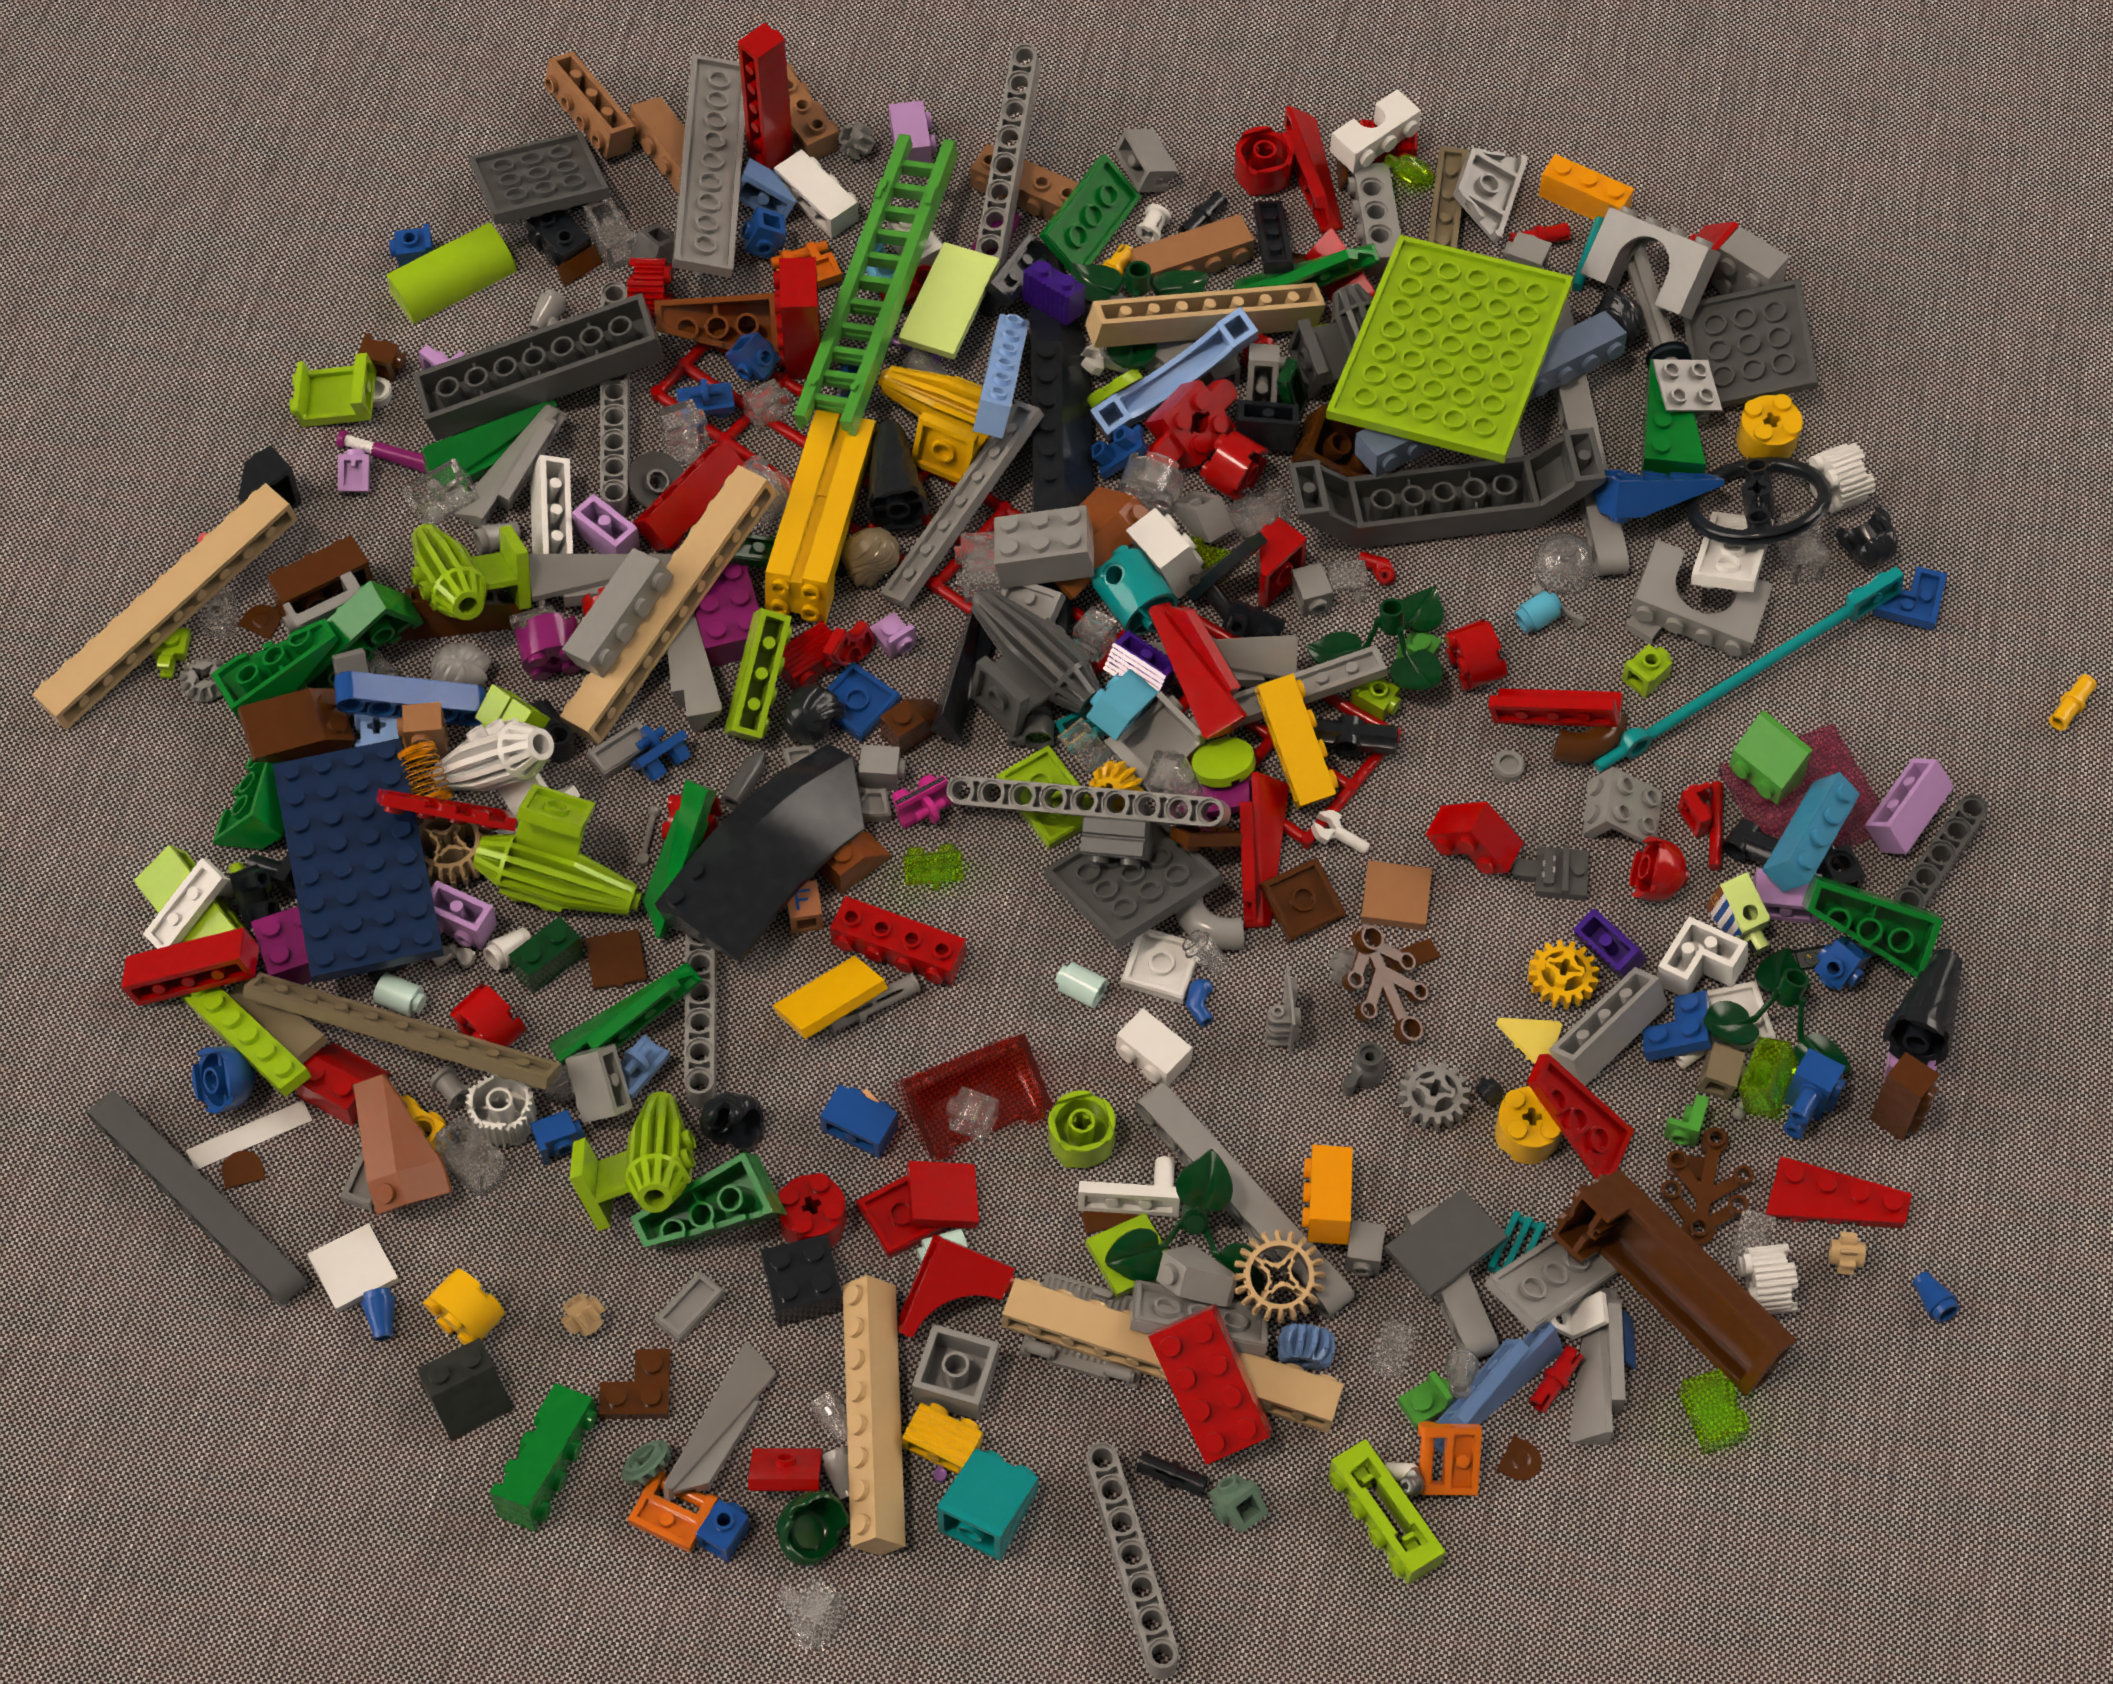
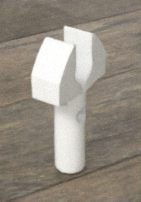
M1091 344L1081 353V356L1085 357L1081 365L1093 375L1100 376L1105 368L1122 373L1130 371V369H1124L1114 363L1104 353V347L1093 348Z
M1334 810L1319 812L1316 818L1327 822L1330 829H1324L1321 825L1314 822L1311 830L1317 841L1326 845L1329 840L1337 839L1362 854L1369 850V842L1342 828L1339 821L1342 816Z

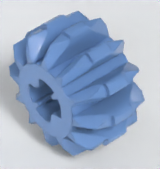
M1292 1323L1284 1326L1278 1339V1358L1285 1364L1293 1363L1307 1370L1327 1368L1331 1366L1335 1354V1335L1326 1328L1317 1327L1316 1324Z

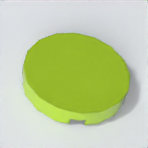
M1132 369L1113 379V382L1102 389H1097L1087 397V401L1091 408H1094L1114 393L1117 394L1143 379L1138 369Z
M1223 737L1202 745L1194 753L1191 763L1194 775L1197 776L1201 784L1213 788H1225L1232 786V781L1239 779L1241 782L1247 779L1251 772L1254 771L1256 759L1253 748L1248 742L1236 737Z

